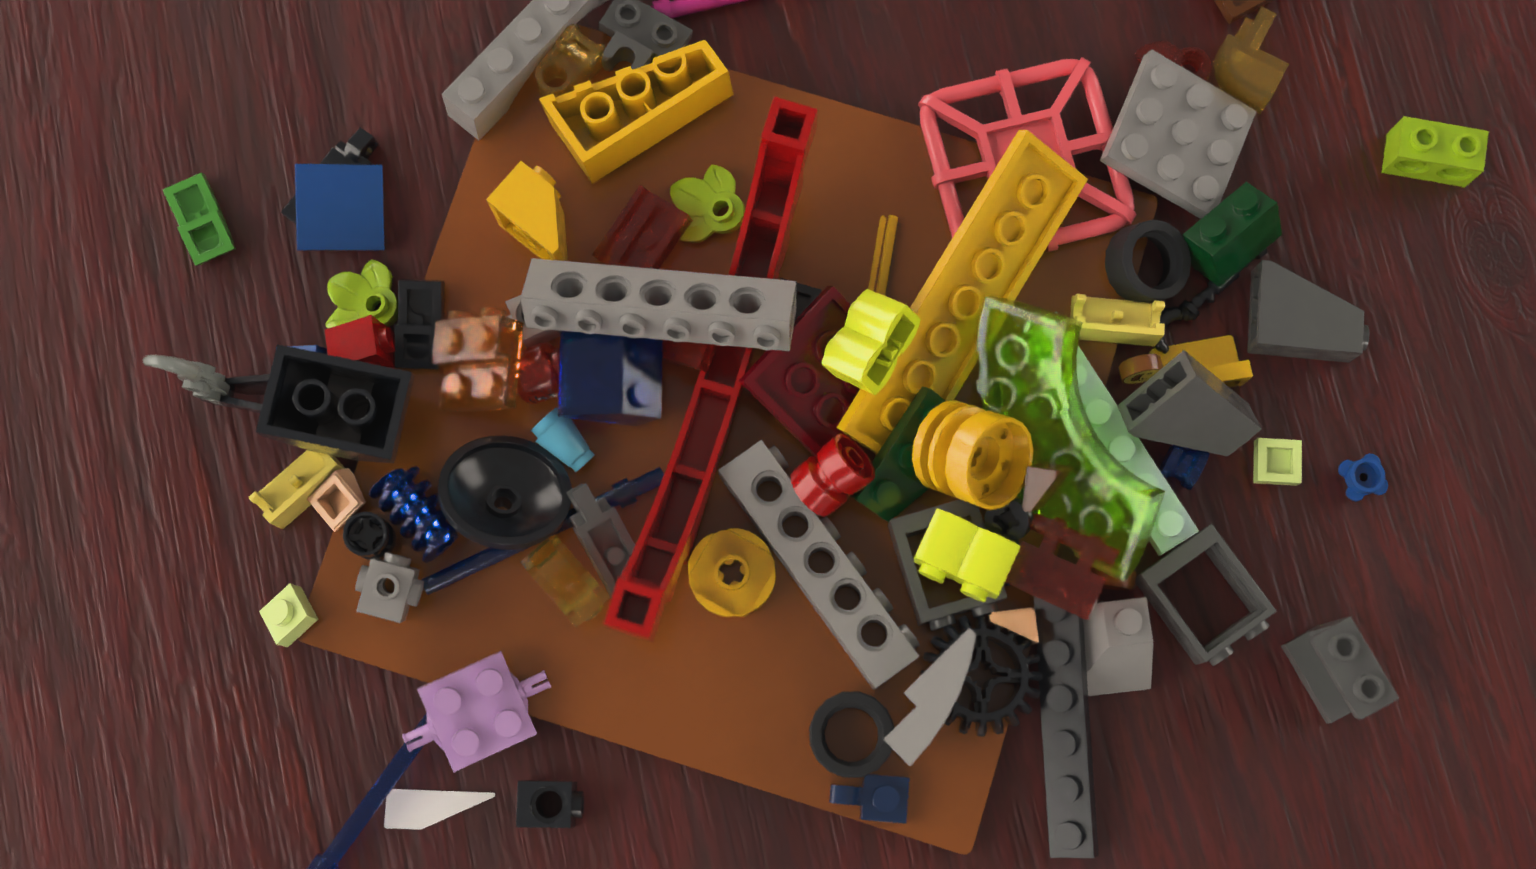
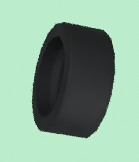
M1152 219L1124 227L1112 237L1106 249L1105 269L1108 280L1118 295L1130 301L1153 303L1155 300L1162 301L1172 298L1184 288L1190 275L1191 255L1188 244L1179 230L1167 222ZM1146 237L1151 240L1162 256L1163 275L1159 284L1155 287H1148L1142 283L1134 270L1132 262L1133 248L1139 238Z
M859 691L841 692L826 699L815 711L809 727L810 746L816 760L829 772L844 778L864 777L877 771L889 758L892 748L884 738L894 729V723L888 710L875 697ZM844 708H857L865 711L874 719L878 728V741L875 749L868 757L860 761L847 762L837 758L829 750L825 741V729L829 719L836 712Z

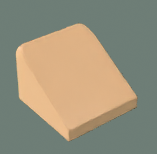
M349 468L335 470L307 498L309 503L334 532L338 531L366 503L356 478Z
M1024 608L991 612L986 617L987 626L989 627L997 624L1002 627L1001 632L1005 634L1009 631L1015 632L1017 635L1014 638L1020 641L1028 639L1032 642L1031 645L1039 642L1035 609Z

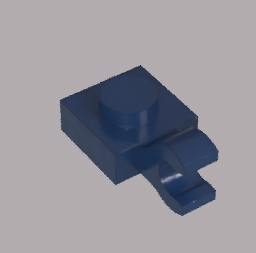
M868 774L863 777L862 787L831 784L829 803L860 806L859 819L906 824L910 778Z

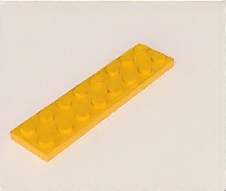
M1018 130L912 303L910 309L921 319L919 328L911 344L898 357L890 379L876 395L860 388L836 428L877 455L922 386L930 388L946 401H953L1088 181V178L1030 131Z

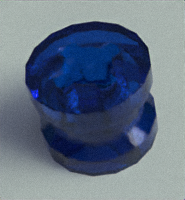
M1171 445L1159 470L1165 479L1173 477L1180 481L1181 487L1191 490L1199 479L1210 453Z

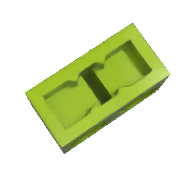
M1403 116L1386 135L1382 173L1466 187L1484 172L1489 131Z

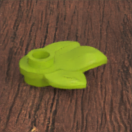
M712 164L707 169L703 180L694 177L683 178L672 184L670 187L671 199L677 209L682 212L670 229V233L675 238L697 243L706 240L714 232L726 234L740 228L745 206L743 201L735 194L736 181L727 169ZM729 206L728 212L725 215L717 216L720 209Z
M371 259L364 266L361 275L353 272H341L330 278L327 286L328 294L332 302L338 307L327 320L326 328L335 327L372 315L387 327L392 326L398 319V297L391 291L393 276L388 267L379 261ZM381 302L379 309L374 311L375 307Z

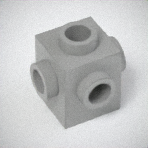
M385 552L383 559H371L369 566L362 565L358 574L355 591L361 592L356 611L398 623L406 621L410 605L417 607L423 591L424 581L418 580L420 569L409 567L411 563L410 558ZM388 578L394 582L395 589L393 593L386 590L385 582Z

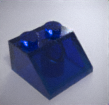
M560 331L558 417L628 426H638L661 419L663 340Z

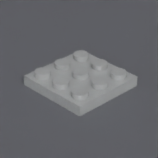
M1151 50L1144 55L1100 161L1202 219L1221 202L1256 110L1163 55Z

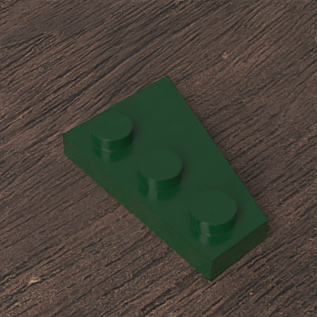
M922 386L871 462L875 470L874 480L859 492L849 496L879 518L889 522V520L896 517L929 488L923 486L915 475L912 462L913 442L920 424L928 413L942 402H946V400L930 388Z

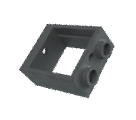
M960 499L891 519L887 525L917 624L921 626L929 623L931 631L956 624L955 615L971 611L973 618H977L981 615L999 611L997 603L1008 598L1003 585L996 599L987 596L986 601L981 602L968 597L929 609L907 538L926 533L937 508L986 530L979 506Z
M1212 524L1200 530L1136 576V585L1195 665L1209 661L1214 666L1223 661L1234 652V649L1231 647L1233 642L1243 635L1249 641L1270 626L1265 619L1277 612ZM1205 551L1246 606L1249 613L1202 646L1157 584Z

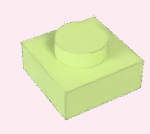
M1257 438L1254 440L1253 483L1291 486L1301 484L1302 440Z
M291 583L259 611L275 643L287 648L319 620L302 587Z

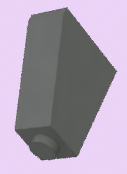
M1262 260L1251 271L1247 353L1350 363L1366 350L1370 331L1368 325H1364V311L1271 260Z
M1185 350L1117 406L1128 432L1134 437L1223 456H1229L1262 430L1249 403Z

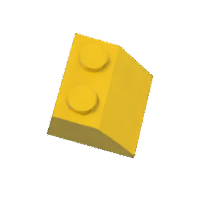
M520 161L486 200L499 226L538 258L568 261L565 215L559 201L561 195L553 187L556 181L541 167L536 165L532 170L524 162Z

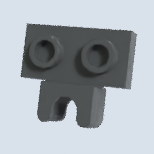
M613 0L599 22V31L612 37L603 52L602 66L608 72L612 71L621 61L630 62L632 64L631 69L652 63L654 57L687 46L692 38L693 30L639 0Z

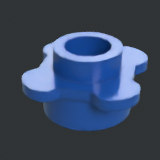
M1366 454L1362 459L1354 462L1344 460L1338 467V473L1344 477L1347 485L1346 496L1352 501H1360L1365 495L1372 493L1382 495L1388 489L1385 470L1381 465L1379 457L1375 454ZM1360 474H1365L1367 480L1361 481Z

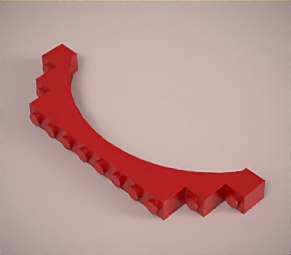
M773 97L760 137V147L728 275L778 279L790 242V225L803 187L804 166L817 129L818 109ZM708 344L660 487L632 554L620 578L617 579L603 623L607 628L647 641H654L666 601L671 602L682 565L688 564L744 386L739 380L749 370L756 348Z

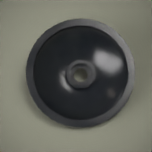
M488 436L461 446L447 459L439 477L438 500L448 522L464 537L486 547L516 550L537 545L553 536L561 528L570 511L571 500L566 492L572 489L568 473L561 462L542 446L514 436ZM497 507H505L508 510H501Z

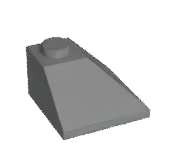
M1147 598L1109 601L1082 606L1088 696L1151 689L1153 636Z

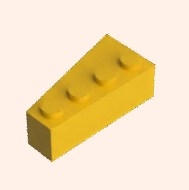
M702 40L654 57L653 63L636 69H631V66L615 71L616 76L594 84H591L589 80L575 85L574 91L557 97L553 93L539 98L550 124L593 184L734 94L729 71L708 42Z

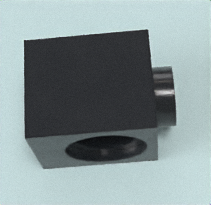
M518 781L516 827L573 828L575 827L576 818H583L584 791H577L576 781ZM548 791L558 793L563 802L562 810L556 817L545 815L540 807L541 798Z

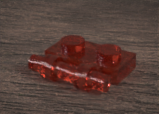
M1036 513L1031 522L1030 530L1044 535L1041 545L1038 548L1022 541L1005 583L1085 620H1089L1107 581L1106 578L1091 572L1096 560H1099L1113 567L1120 550L1106 544L1105 538L1092 533L1088 536L1068 527V522L1055 516L1053 519ZM1059 543L1082 553L1077 565L1054 555Z

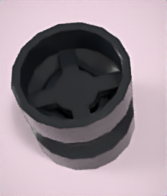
M360 512L353 515L343 528L345 546L351 552L367 560L374 558L383 559L385 552L391 553L396 544L394 528L388 521L372 512Z

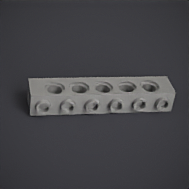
M536 258L531 259L520 297L525 325L528 328L671 340L674 342L705 343L718 346L760 348L763 350L790 351L796 317V281Z
M760 440L718 470L719 477L868 684L875 690L920 657L915 651V648L920 646V644L905 624L898 627L888 613L893 610V607L884 593L878 587L872 591L866 584L862 576L867 571L852 551L845 555L836 540L841 538L829 518L826 516L819 519L800 500L794 491L791 479L784 471L789 465L778 448L774 445L768 449L764 442ZM766 481L776 482L782 489L781 496L772 502L762 500L757 495V489L760 484ZM791 516L803 518L808 525L807 532L797 538L788 536L782 528L787 518ZM818 551L828 553L833 559V568L824 574L814 572L808 564V559L813 553ZM842 587L853 588L859 595V605L852 610L840 608L834 598L836 591ZM867 623L881 625L886 633L885 642L877 647L867 645L861 637L862 627Z

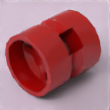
M837 434L822 446L821 450L817 453V457L811 456L795 468L790 478L794 491L800 500L815 514L826 517L847 501L848 494L853 495L855 492H859L873 481L875 470L865 451L854 440L844 434Z

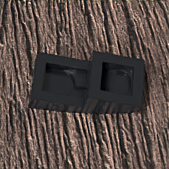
M398 280L395 368H440L445 280Z

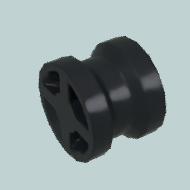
M1015 498L1003 508L987 510L984 516V526L986 530L1014 542L1025 537L1030 532L1033 525V513L1024 511L1022 508L1023 500Z

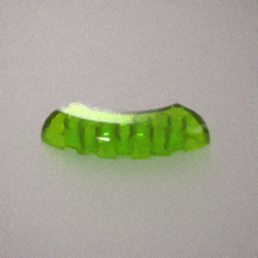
M987 296L985 297L979 322L976 351L979 352V380H976L977 392L981 393L983 409L1023 422L1031 434L1034 449L1032 465L1047 462L1072 466L1071 472L1046 505L1032 511V513L1043 523L1042 527L1050 536L1055 535L1075 552V556L1094 568L1124 582L1133 573L1143 555L1165 491L1147 483L1125 468L1108 451L1088 419L1079 392L1077 378V349L1083 322L1023 302ZM1024 487L1017 495L1021 500L1024 497Z

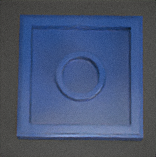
M295 164L297 251H384L383 165Z

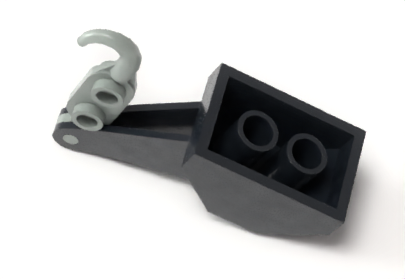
M279 344L276 347L270 374L226 378L225 375L215 372L216 368L214 366L163 355H148L143 358V364L147 367H156L178 374L177 378L183 381L182 388L192 391L194 397L200 398L204 402L260 413L255 431L260 436L309 451L351 460L395 463L415 378L412 372ZM234 393L264 395L263 403L259 404L233 398Z

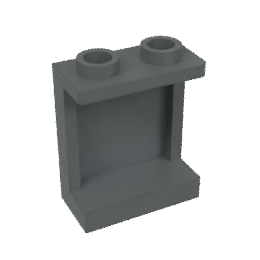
M1351 616L1317 625L1281 645L1326 724L1333 723L1351 712L1356 719H1364L1400 699Z

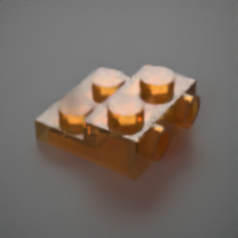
M490 307L481 308L479 317H475L473 313L466 311H449L448 320L436 321L431 363L444 367L439 409L449 412L515 409L523 322L506 317L507 312L503 309Z

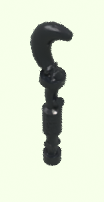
M1267 248L1253 260L1262 258L1268 252ZM1253 260L1222 286L1218 287L1212 281H1209L1207 283L1208 287L1199 292L1191 302L1184 300L1179 307L1164 308L1161 312L1160 323L1165 324V330L1173 321H1182L1184 319L1187 322L1188 320H1195L1200 315L1198 309L1206 300L1207 303H1214L1215 294L1219 295L1238 279L1239 273L1248 267ZM1163 336L1154 347L1161 353L1166 354L1169 351V347Z

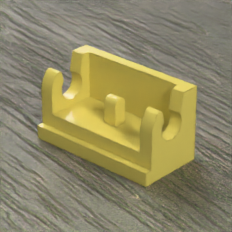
M1076 294L1071 298L1069 332L1075 340L1155 346L1164 336L1165 324L1160 323V316L1165 308V302L1155 300L1153 303L1086 297V294Z
M306 450L262 490L253 492L248 498L263 510L264 513L262 515L270 524L283 530L311 505L307 498L335 470L345 469V467L335 456Z

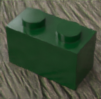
M1245 182L1183 234L1191 255V267L1218 287L1222 286L1282 235L1278 204L1266 194Z

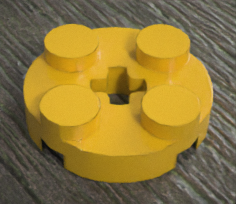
M740 528L720 530L705 536L694 548L688 562L689 585L697 601L709 612L722 617H745L759 609L770 597L776 581L775 561L767 544L754 533ZM734 561L741 564L740 573L744 575L741 582L734 580L730 585L723 582L725 575L720 571L723 564L731 566Z

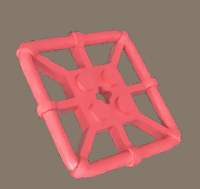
M1081 57L1080 60L1062 59L1009 72L1006 68L996 71L995 76L941 88L930 95L922 97L918 107L920 108L921 128L935 174L931 179L934 189H939L952 238L964 220L955 184L985 176L989 179L1018 130L1030 131L1075 169L1072 155L1096 149L1104 151L1113 126L1099 79L1094 69L1090 67V61ZM1070 76L1050 109L1025 115L1021 114L1014 88ZM1081 81L1097 134L1068 141L1060 114ZM999 92L1002 96L1008 119L981 124L948 104ZM936 118H940L975 138L982 162L950 169ZM1106 165L1116 199L1086 183L1078 197L1105 211L1110 216L1058 228L1045 250L1046 253L1058 250V245L1111 233L1123 228L1125 225L1130 226L1136 217V212L1134 211V196L1128 177Z

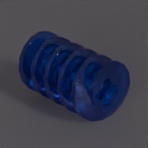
M418 466L407 470L403 468L395 469L373 485L369 491V496L372 499H380L378 502L380 510L391 512L389 521L395 526L402 525L400 534L405 539L414 538L411 543L412 549L416 552L425 551L422 561L424 563L431 562L458 538V531L446 521L447 519L442 510L436 509V505L439 502L438 492L428 497L424 494L431 485L429 479L419 483L413 481L420 472Z

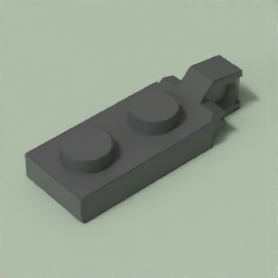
M581 483L566 492L577 512L570 516L569 519L574 526L572 529L609 596L612 598L617 579L620 578L632 554L635 543L615 507L610 506L605 498L596 501L588 485Z

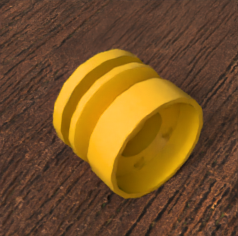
M953 400L942 402L933 408L920 424L913 442L912 462L915 475L923 486L984 509L994 510L1003 508L1014 500L1024 487L1026 468L1032 465L1034 449L1031 434L1023 422L1009 416L986 411L977 406Z

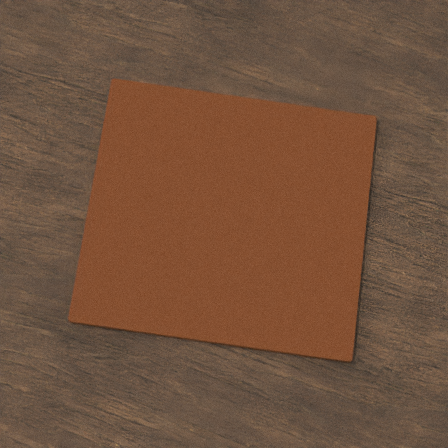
M575 24L544 56L501 119L480 141L476 138L474 139L424 280H445L440 368H395L412 372L415 376L395 463L358 461L354 472L366 502L355 514L372 512L388 521L394 528L396 544L391 553L410 558L411 563L409 567L420 569L418 580L424 581L420 601L417 607L410 605L406 621L401 623L356 611L361 592L355 591L358 574L362 565L369 566L371 560L358 556L345 546L343 540L344 524L338 531H333L308 599L319 620L305 631L298 640L302 643L427 683L501 651L509 671L519 682L544 670L551 685L550 689L548 688L527 698L529 716L962 855L969 854L975 843L1008 728V722L1005 718L1001 719L1004 726L1002 734L996 735L992 730L991 723L987 722V732L983 737H978L976 734V722H971L970 729L966 734L959 732V724L962 718L958 716L948 726L943 723L931 743L911 766L892 749L885 763L877 771L870 774L910 778L906 824L859 819L860 806L829 803L831 784L862 787L863 777L844 778L829 772L816 760L809 740V727L815 711L826 699L841 692L859 691L875 697L888 710L895 728L916 707L904 692L920 677L922 670L928 669L932 665V663L923 660V654L925 652H932L938 655L940 652L930 643L931 639L937 636L946 643L949 639L944 634L943 628L931 631L929 623L918 626L887 527L889 522L879 518L848 494L847 501L827 516L841 536L836 542L845 555L851 551L856 555L867 571L862 576L866 584L872 591L878 587L884 593L893 607V610L888 613L898 627L905 624L920 644V646L915 648L920 657L875 690L871 688L719 477L718 470L760 440L764 442L768 449L774 445L778 448L789 465L784 470L789 478L795 468L813 456L745 387H743L691 551L692 554L696 545L705 536L731 528L750 531L767 544L775 561V586L764 605L745 617H722L706 610L697 601L689 585L688 564H683L672 600L665 603L653 642L609 629L603 623L611 597L572 529L574 526L569 517L577 513L572 503L564 524L553 536L537 545L516 550L490 548L469 540L452 527L441 510L438 500L440 473L447 459L458 448L479 438L502 435L519 437L536 443L535 441L538 438L531 430L557 407L563 414L568 412L590 447L589 449L595 454L576 473L571 467L560 461L568 473L572 488L581 483H586L596 501L605 498L610 506H614L636 545L673 452L708 346L705 343L585 334L572 331L530 350H527L522 339L513 341L504 321V317L511 315L505 301L521 295L531 259L540 258L499 226L486 199L520 161L524 162L532 170L536 165L541 167L556 181L553 187L561 195L559 201L565 215L568 261L728 275L740 228L726 234L714 232L706 240L697 243L675 238L670 233V229L682 212L677 209L671 199L670 187L683 178L694 177L703 180L707 169L712 164L727 169L736 181L735 194L743 201L746 208L760 147V137L773 97L775 96L818 109L817 129L804 166L803 187L790 225V242L778 280L784 278L821 289L822 291L827 286H834L852 304L862 292L868 289L880 217L884 215L886 224L874 285V292H876L889 215H894L898 217L885 296L906 304L910 308L952 240L939 189H934L931 177L935 174L921 126L730 69L727 70L729 71L733 96L592 184L550 124L539 98L553 93L557 97L574 91L575 85L589 80L591 84L614 77L616 76L615 71L632 66V64L627 61H621L612 71H605L601 62L602 55L612 37L601 31ZM940 132L950 169L982 162L976 142ZM1084 175L1088 178L1086 183L1116 199L1111 182ZM987 176L955 184L964 218L987 183ZM1132 189L1136 217L1131 225L1154 219L1158 206L1157 198L1154 195ZM1077 197L1059 228L1110 215L1082 198ZM729 206L720 209L717 216L725 215L728 212ZM1121 229L1058 245V250L1047 253L1044 251L954 399L1023 422L1031 434L1034 449L1032 465L1047 462L1072 466L1071 472L1046 505L1032 511L1033 525L1030 532L1025 537L1014 541V543L1021 547L1004 583L1008 598L997 603L999 611L1032 608L1034 610L1033 587L1049 585L1088 449L1084 439L1023 347L1018 336L1021 332L1057 312L1069 330L1071 298L1073 295L1086 294V297L1126 300L1114 290L1108 280L1105 269L1106 249L1112 237ZM1146 237L1139 238L1133 248L1132 262L1137 276L1148 241ZM1075 340L1106 387L1118 343ZM756 348L750 368L767 350ZM556 393H560V394H561V395H559V396H557V397H554V398H551V397L549 396V394H556ZM536 396L537 399L540 397H544V399L536 400L534 397ZM859 444L872 462L876 454ZM773 481L763 482L757 489V495L767 502L777 500L782 494L781 487ZM1024 487L1016 498L1023 500ZM929 488L893 519L959 499ZM497 507L501 510H508L505 507ZM979 507L984 522L987 509ZM791 516L784 521L782 528L788 536L797 538L807 532L808 525L803 518ZM925 533L907 538L913 559ZM823 551L813 553L808 559L810 568L819 574L829 572L834 566L832 557ZM734 561L731 566L725 564L721 566L720 571L725 575L723 580L725 584L730 585L734 580L738 582L743 580L744 575L740 573L741 564ZM915 563L918 572L920 569V565ZM918 572L929 609L968 598L967 595L960 592L962 584L949 578H945L943 583H939ZM388 578L385 582V587L390 593H393L395 585ZM842 587L834 595L836 604L844 610H852L859 605V595L851 587ZM971 611L955 615L956 624L952 626L958 634L961 633L959 627V619L966 616L970 621L972 629L976 628V618H973ZM867 623L861 629L862 640L867 645L877 647L885 642L886 633L881 625ZM1016 638L1013 639V641L1016 644L1020 642V640ZM988 640V647L990 648L991 658L994 663L1000 667L1015 669L1009 654L1001 646ZM1031 645L1022 650L1025 658L1029 655ZM980 661L978 668L967 673L966 676H970L973 682L977 680L975 685L983 689L984 682L1003 676L991 674L990 669L985 670L987 666L981 664ZM1016 683L996 684L993 687L990 701H988V713L994 712L1006 704L1014 692ZM963 684L956 701L964 708L974 712L971 691ZM844 708L836 712L829 719L825 729V741L829 750L837 758L847 762L860 761L868 757L875 749L878 741V728L874 719L865 711L857 708Z

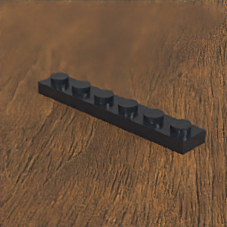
M1081 585L1033 587L1034 609L1039 638L1037 643V654L1040 657L1038 672L1043 674L1042 680H1039L1050 858H1096L1099 856Z

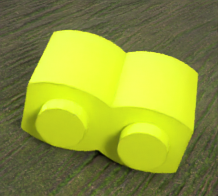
M866 289L849 307L845 326L827 343L822 365L835 377L876 395L890 379L898 357L914 339L921 319L908 305Z
M937 508L913 562L920 565L918 572L923 576L939 583H943L945 578L954 580L962 584L961 593L975 600L985 602L987 596L993 599L999 596L1021 546Z

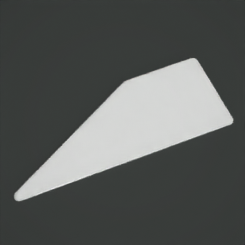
M387 789L384 827L421 830L495 797L496 794L488 792Z

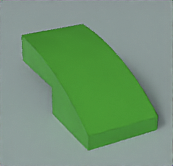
M199 173L162 190L179 224L177 229L195 266H199L236 249L224 216L205 174Z

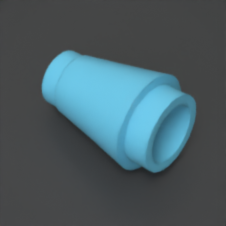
M557 407L531 430L538 438L535 441L537 444L568 467H571L575 473L595 456L568 412L563 414Z

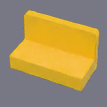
M1231 335L1168 346L1169 351L1166 354L1161 353L1156 348L1149 352V354L1160 356L1164 367L1185 350L1229 388L1242 386L1253 377L1250 361H1239L1234 338Z

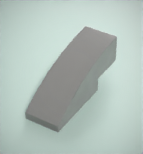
M971 628L955 641L904 692L916 707L884 740L909 766L931 743L946 721L961 691L971 662L976 634Z

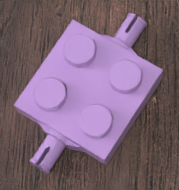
M499 651L417 688L426 709L427 724L402 734L405 743L411 741L406 745L409 752L435 740L436 744L444 750L453 772H456L536 735L537 732L528 714L527 698L548 688L550 689L551 685L544 670L519 682L509 671L502 652Z

